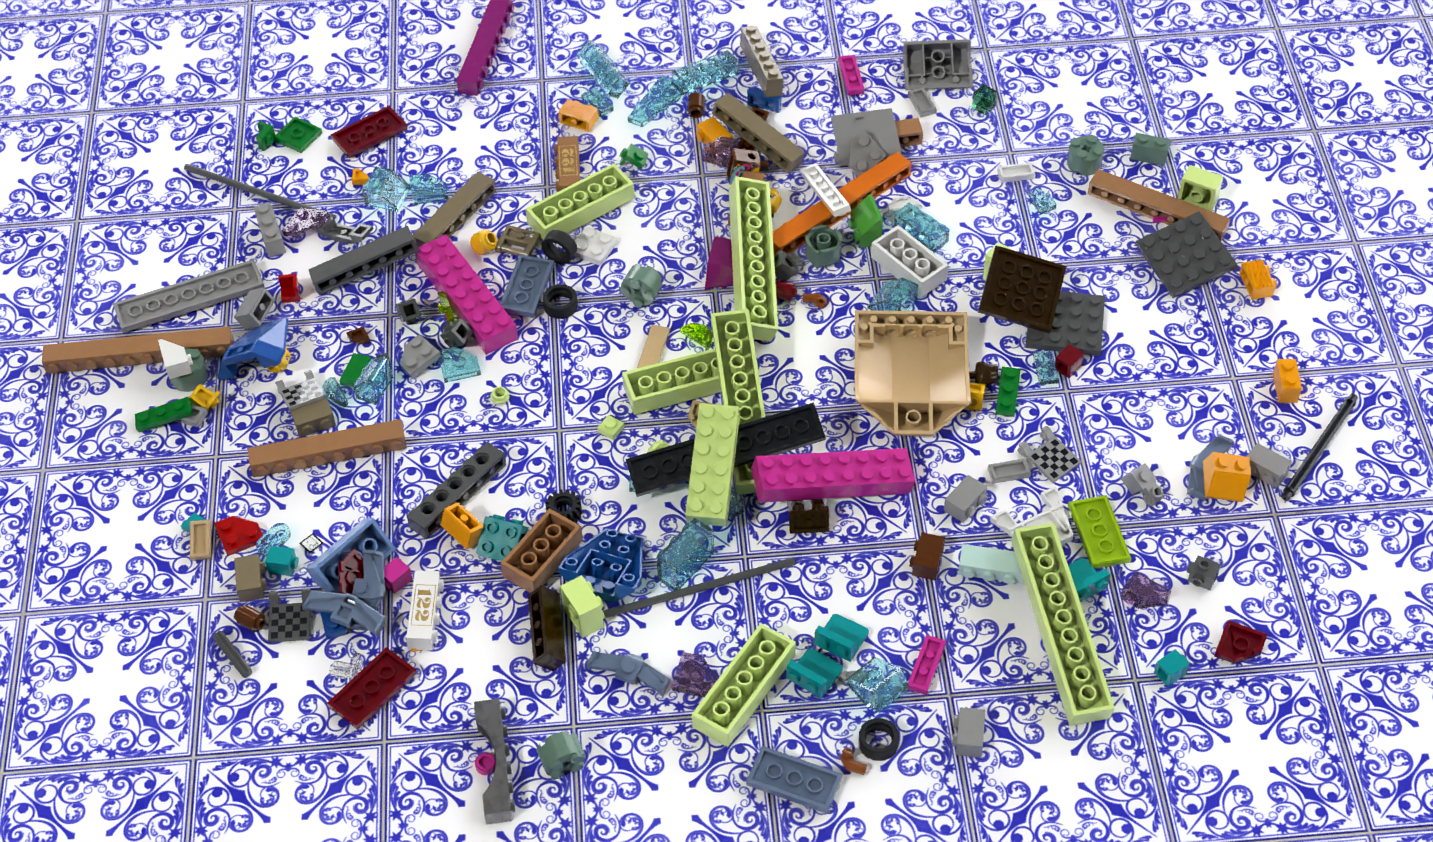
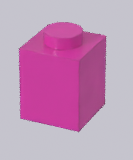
M398 557L384 567L385 590L389 589L396 594L413 580L410 567Z

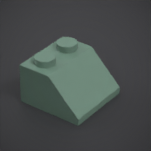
M1136 133L1130 159L1165 166L1171 139Z

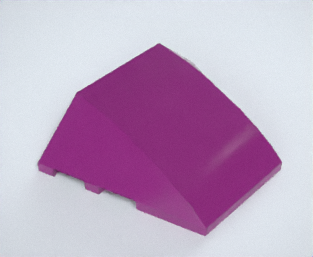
M714 236L707 264L705 290H711L710 287L721 286L722 288H727V285H733L731 239Z

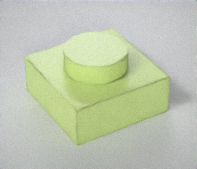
M608 415L597 429L600 434L614 440L624 429V423Z

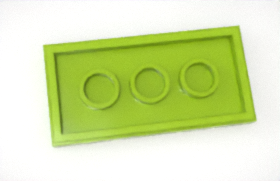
M1107 495L1068 502V508L1090 565L1094 569L1131 563L1132 558Z

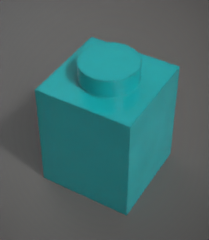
M270 546L265 560L269 574L292 576L294 569H297L299 563L293 548Z
M1174 649L1156 662L1154 674L1169 687L1187 674L1190 663L1183 654Z

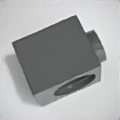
M782 250L774 254L775 277L785 282L797 273L796 259Z

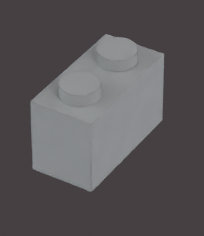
M265 287L251 290L248 292L234 318L245 330L260 327L273 306L275 298Z
M1256 443L1246 456L1250 457L1251 475L1276 488L1289 473L1292 463L1291 460L1259 443Z
M967 475L945 499L944 511L963 523L968 517L971 518L979 505H983L988 497L986 495L987 486Z
M960 707L959 715L954 716L953 728L958 729L957 734L953 733L952 746L956 747V755L981 758L985 710Z

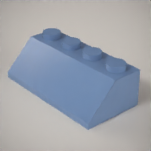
M366 518L307 566L305 570L323 590L339 593L338 563L351 550L355 549L362 557V550H376L383 553L385 559L396 548L374 518Z

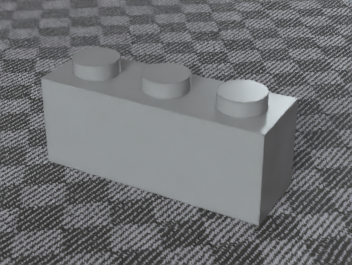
M271 202L254 206L268 257L285 254L283 239Z

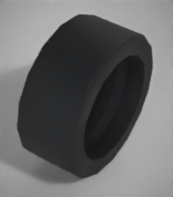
M560 230L550 231L541 243L543 253L550 260H554L558 264L569 263L577 252L575 240ZM553 243L560 245L565 251L558 249Z
M565 284L553 285L546 289L543 294L545 313L555 319H564L573 315L578 308L576 291L571 286ZM557 297H566L571 300L563 306H555L550 303L551 300Z
M873 718L861 726L859 731V748L862 754L874 761H884L896 754L899 747V731L891 721L884 718ZM873 731H883L891 736V743L884 748H875L867 743L866 737Z

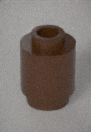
M695 92L688 97V113L693 118H700L705 111V96Z
M248 605L239 606L234 613V619L237 623L252 632L261 630L265 625V615Z

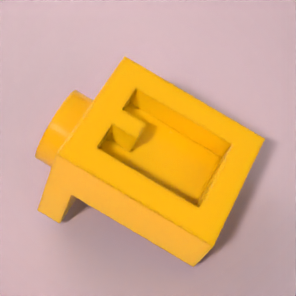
M970 383L971 403L964 409L982 410L985 384Z

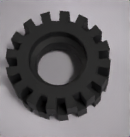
M561 489L558 494L555 491L553 496L549 495L548 500L546 499V511L550 508L577 523V519L580 520L582 514L581 500L578 494L575 495V492L572 491L570 494L569 490L566 489L563 492ZM561 505L571 506V509L561 512L556 510Z

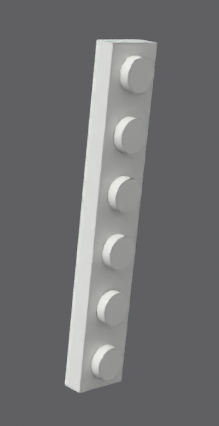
M817 164L800 169L803 178L834 217L843 216L851 211L849 203Z

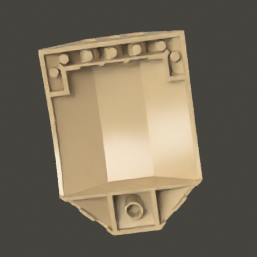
M855 310V401L893 435L934 436L971 403L967 312Z

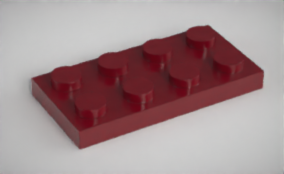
M387 106L330 135L333 142L348 158H351L408 128L402 118L390 106Z
M386 647L327 702L328 708L359 730L417 674V671Z

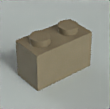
M327 397L291 410L299 438L336 426Z
M259 554L234 558L236 592L240 602L263 599L264 590H267L266 578H263V574L266 573L265 562H261Z

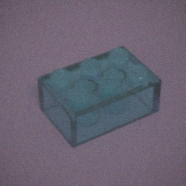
M696 518L690 523H686L682 531L670 540L669 545L665 549H661L657 554L658 581L674 591L681 589L714 554V529Z

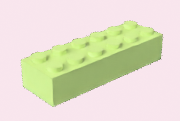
M612 164L525 208L527 224L535 232L540 233L542 240L552 230L569 233L634 199V183L615 164Z
M715 348L622 372L623 388L634 415L721 392Z
M699 403L685 512L687 523L727 527L740 421L739 406Z
M760 623L692 713V728L729 747L785 671L787 664L796 656V642Z

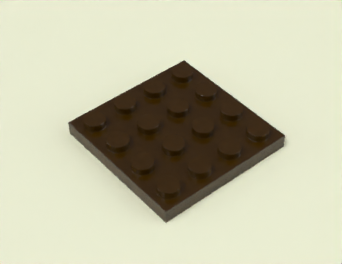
M995 245L978 313L1049 334L1067 266Z

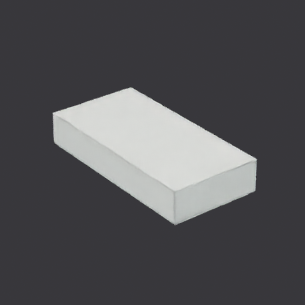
M1031 162L997 166V173L1001 183L1035 179V172Z

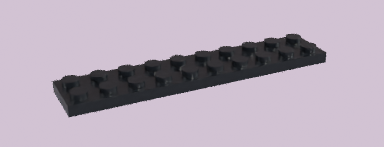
M814 402L740 424L734 468L754 462L756 456L778 455L826 440ZM695 438L626 459L636 496H643L689 482Z

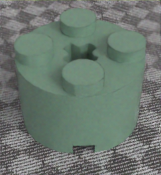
M1089 135L1071 139L1067 166L1072 172L1075 173L1077 171L1080 172V175L1089 176L1095 174L1102 166L1104 146L1097 136Z
M827 225L815 226L809 230L808 235H806L805 255L814 267L830 266L840 261L842 246L840 232L835 228L834 230L830 229Z
M635 264L630 268L622 281L619 291L632 301L634 306L640 308L650 305L654 301L663 284L661 283L662 277L657 270L648 265L643 267L641 266L642 264Z
M185 349L186 355L190 354L193 365H190L192 373L170 379L171 384L179 391H194L199 384L203 385L207 381L208 372L203 356L198 349Z
M568 731L555 733L544 739L546 743L542 747L539 744L536 748L546 774L551 776L553 780L561 778L567 771L577 772L584 767L583 762L586 759V755L574 731H572V734H568Z

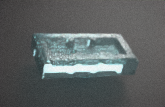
M596 88L581 94V99L588 106L592 105L598 109L599 117L614 111L613 105Z
M1052 350L1033 352L1039 385L1058 384L1059 378Z

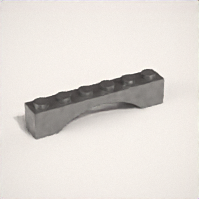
M499 698L475 701L474 710L477 730L492 745L496 754V767L493 778L482 795L486 825L512 821V813L516 812L514 799L510 800V793H514L512 780H508V774H512L510 761L506 762V756L510 755L509 744L504 742V737H508L507 725L502 722V719H506L505 706H500Z

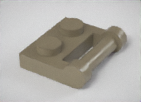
M507 225L496 244L495 252H505L516 256H532V252L541 238L540 233ZM507 243V244L515 245V246L522 247V248H526V249H525V250H521V249H517V248H514V247L506 246L505 244Z

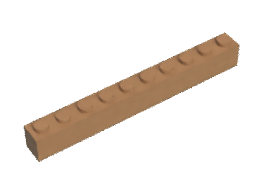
M231 327L48 344L43 345L42 364L46 374L162 363L164 360L158 342L160 339L182 346L184 349H198L203 359L223 357L227 349L234 344V337Z

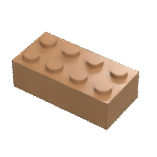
M549 508L500 563L502 576L530 593L540 585L543 586L557 571L564 558L573 552L583 541L581 526Z

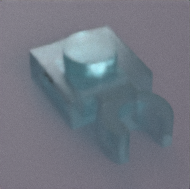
M1036 186V192H1033L1031 189L1028 190V197L1032 199V205L1041 215L1056 209V202L1048 193L1042 194L1041 187Z

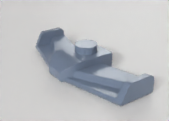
M1218 435L1199 454L1193 456L1190 463L1188 495L1206 501L1203 460L1212 452L1225 453L1232 447V439Z
M362 550L364 579L355 578L352 595L357 596L358 599L377 611L381 600L384 598L386 589L384 581L383 553L376 550ZM355 621L348 628L349 630L368 631Z
M311 590L302 606V609L305 611L332 613L330 616L331 622L348 628L355 621L377 637L385 624L386 617L358 599L357 596L348 593L340 594Z
M593 651L587 662L588 670L615 672L616 679L635 685L638 679L660 693V696L664 695L671 681L670 678L645 663L643 657L635 654L622 656Z

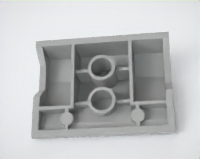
M971 39L903 41L905 90H915L923 87L925 90L973 88L970 52Z

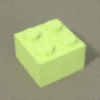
M1189 165L1182 177L1178 199L1213 211L1218 202L1223 176Z
M579 576L560 586L563 609L582 638L604 628L603 619L605 615L602 611L604 605L599 596L596 597L593 593L594 589L589 581L586 582L583 576Z

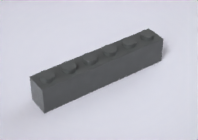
M406 226L308 270L314 287L319 295L417 253L419 249L411 230Z

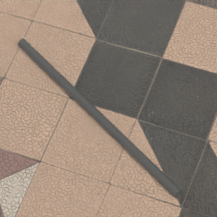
M185 164L184 170L318 217L323 215L335 219L334 214L190 164Z
M792 557L603 610L605 618H609L796 565L795 559Z

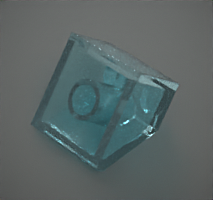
M375 166L362 190L365 205L398 212L411 186L392 169Z
M903 277L886 282L867 308L877 311H909L917 300L918 284Z
M383 353L371 359L367 366H364L362 374L353 384L356 399L375 405L378 403L393 379L388 353Z
M873 657L845 680L849 688L865 706L881 712L909 689L901 667Z

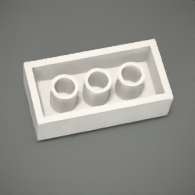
M899 225L872 242L871 258L919 297H923L947 280L949 265Z

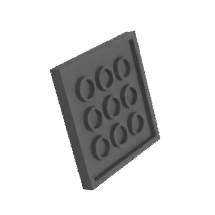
M1200 211L1136 240V246L1172 298L1237 269L1238 264Z
M1060 291L1050 333L1027 327L1025 348L1061 352L1070 344L1086 355L1100 356L1105 296Z

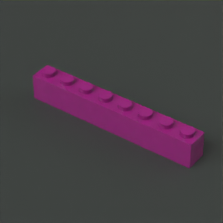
M512 0L489 1L456 80L459 94L478 96L480 89H483L484 79L487 78L488 69L493 63V56L497 54V46L501 44L502 34H505L506 24L510 22V14L514 12L515 5L512 3Z

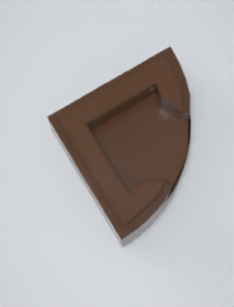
M364 326L346 332L348 339L353 343H371Z

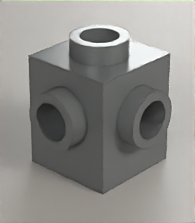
M458 319L454 322L449 321L446 323L440 337L446 345L453 349L458 346H464L474 331L462 319Z
M1198 555L1195 562L1191 561L1186 572L1189 573L1188 582L1211 591L1218 577L1221 564Z

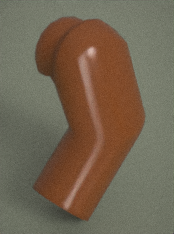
M820 293L802 294L803 303L812 302L821 309L827 306L826 298Z
M843 749L840 760L847 771L865 775L867 765L855 761L852 749Z

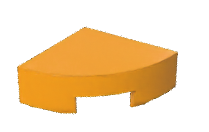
M353 168L352 185H370L368 175L361 172L360 169Z

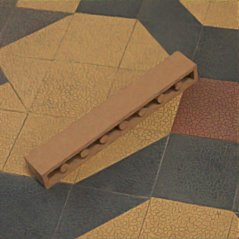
M1098 169L1089 182L1087 195L1151 219L1156 215L1167 217L1168 214V221H1163L1164 224L1171 225L1200 211L1221 241L1228 231L1231 218Z
M398 419L248 448V456L254 478L369 455H378L390 451H399L406 449L407 446L402 420Z

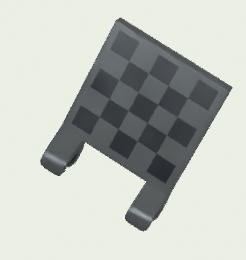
M310 588L302 589V603L279 604L280 597L278 592H269V643L310 640L311 610L305 611L302 609L310 593Z

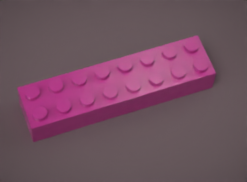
M443 235L418 247L419 252L415 253L418 266L458 319H462L474 331L471 336L485 355L518 340L517 327L514 321L447 235Z
M907 448L756 456L751 468L759 503L909 494L915 483Z

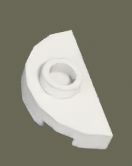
M907 195L898 196L888 205V216L922 209V203L918 199L909 198Z

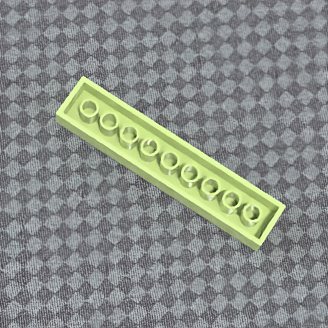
M735 176L729 188L735 310L749 309L753 339L771 342L778 331L770 185L766 181Z
M749 309L711 313V326L723 405L739 406V425L765 417ZM754 462L734 468L733 474L737 495L756 493L751 470Z
M1052 522L1015 529L1011 542L1069 726L1109 719L1115 707L1055 524Z

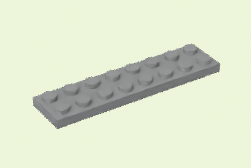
M253 259L115 302L113 306L122 332L125 333L246 295L251 290L264 288V283Z

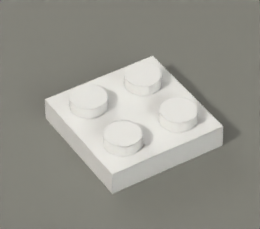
M586 226L575 241L577 252L574 256L601 266L618 243V237Z

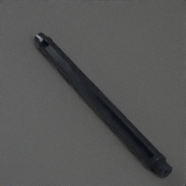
M1351 393L1344 400L1338 412L1334 415L1284 488L1281 495L1284 501H1289L1295 495L1302 481L1319 459L1323 450L1344 422V419L1356 405L1358 399L1356 394Z

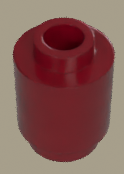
M776 281V298L792 301L793 297L796 298L798 288L795 287L793 282Z

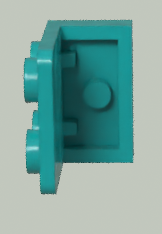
M496 514L493 515V518L485 516L476 554L503 561L519 543L521 534H527L529 527L523 526L524 522L512 519L511 522L504 521V516Z
M1080 558L1068 565L1080 602L1108 588L1110 573L1106 568L1096 572L1085 558Z
M833 614L825 627L818 625L816 628L814 645L851 662L867 638L869 629L839 614Z
M809 648L798 662L790 660L787 664L786 678L822 699L842 673L843 666L818 651Z

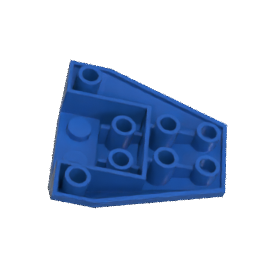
M287 317L261 324L260 327L253 328L232 344L221 360L218 380L233 378L237 374L241 362L248 359L257 358L263 368L279 365L286 349Z
M606 528L568 554L558 567V572L567 582L583 576L586 582L589 581L596 597L599 596L602 600L615 603L634 593L641 582L643 538Z

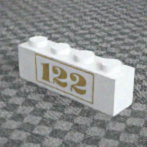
M415 570L406 635L408 650H411V648L416 650H433V643L437 642L438 630H435V626L439 625L440 613H437V610L442 606V596H439V593L443 592L444 580L440 579L439 571Z

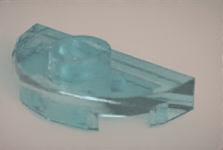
M329 377L325 380L322 386L325 396L336 404L346 407L349 402L336 378Z

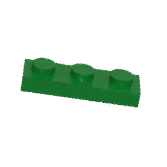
M1002 366L995 415L1015 416L1021 369Z
M185 397L136 413V430L140 433L192 416L190 398Z

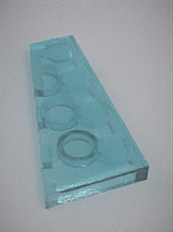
M660 76L627 117L628 122L643 128L656 118L660 111L668 109L673 101L677 102L681 99V95L689 93L690 86Z

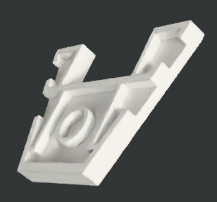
M1056 486L1041 492L1040 498L1049 508L1042 513L1020 523H1016L1006 509L992 515L990 518L994 525L1011 537L1015 529L1052 522L1055 524L1061 545L1072 541L1074 536Z

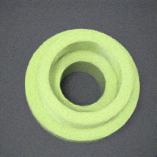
M499 386L492 390L490 397L493 403L504 404L509 400L510 395L506 388Z

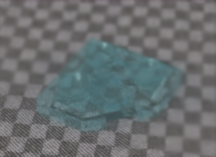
M427 173L409 176L414 205L449 199L446 182Z
M456 347L438 350L442 355L439 358L444 383L481 375L477 356Z

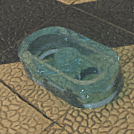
M285 523L274 524L257 541L256 548L261 556L267 557L270 546L282 547L291 537L289 526Z

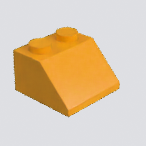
M1212 452L1203 460L1205 497L1243 502L1251 477L1250 457Z

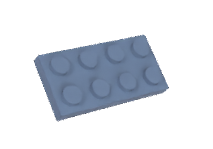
M519 255L500 302V305L507 314L530 318L535 317L555 266L554 260Z
M762 746L746 780V785L828 814L842 781L843 774Z

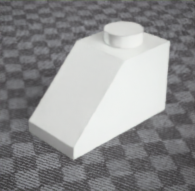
M163 339L158 340L169 379L192 373L190 365H193L190 354L186 355L184 347Z

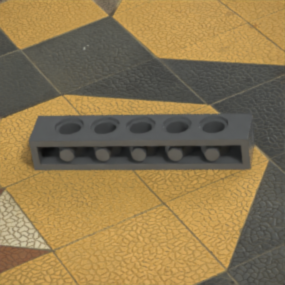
M489 442L478 448L473 456L465 460L461 467L452 472L448 479L439 484L429 496H426L416 508L409 512L407 515L409 528L423 538L428 539L441 526L443 510L455 503H460L463 506L506 466L505 453Z

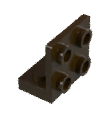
M827 499L787 501L790 534L829 532Z

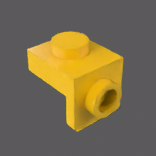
M199 384L189 398L194 405L206 408L209 411L210 408L214 409L220 402L218 397L221 392L217 390L214 394Z

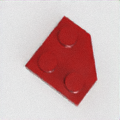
M231 516L214 523L227 556L265 542L257 522Z

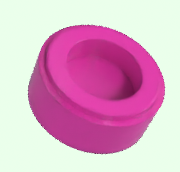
M482 753L476 757L475 768L479 774L490 775L495 771L496 758L494 755Z

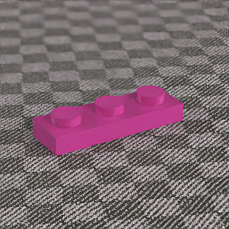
M855 55L838 57V64L847 95L864 94L865 88Z
M926 635L907 684L908 690L924 695L928 694L946 646V640Z

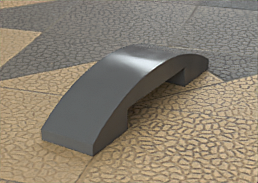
M323 215L310 226L312 230L324 237L347 244L361 242L374 229L373 226L361 223L356 227L338 224L334 218Z

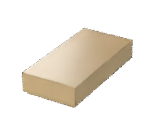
M210 520L190 521L191 561L211 559Z

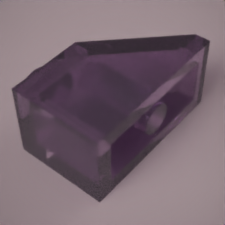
M1135 571L1123 586L1121 599L1138 609L1166 606L1169 603L1171 591Z

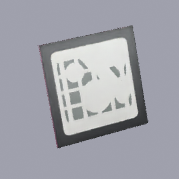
M312 533L299 544L311 553L321 546L323 542Z

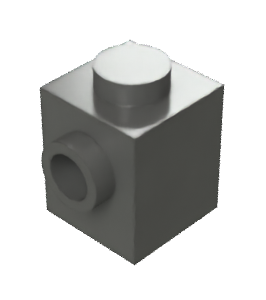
M415 298L395 304L401 322L406 321V324L417 321L416 317L421 316Z

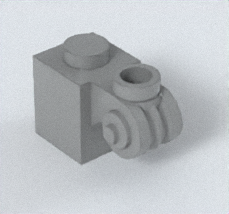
M1146 463L1134 468L1121 478L1132 495L1141 491L1144 494L1143 500L1149 506H1154L1164 497L1162 488L1156 484V477Z

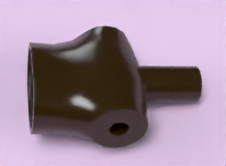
M977 362L975 371L969 372V379H975V383L985 384V386L998 383L997 364Z

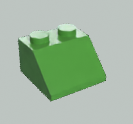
M872 194L868 195L851 210V219H848L849 227L854 231V239L861 248L872 246V242L882 236L883 218Z

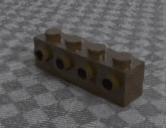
M540 585L528 594L533 662L537 666L554 671L566 662L560 593Z

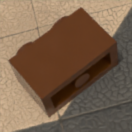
M921 532L920 540L916 539L914 545L916 555H912L909 567L913 568L912 576L936 581L944 550L945 537Z

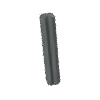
M223 631L214 633V641L243 678L252 674L251 667Z

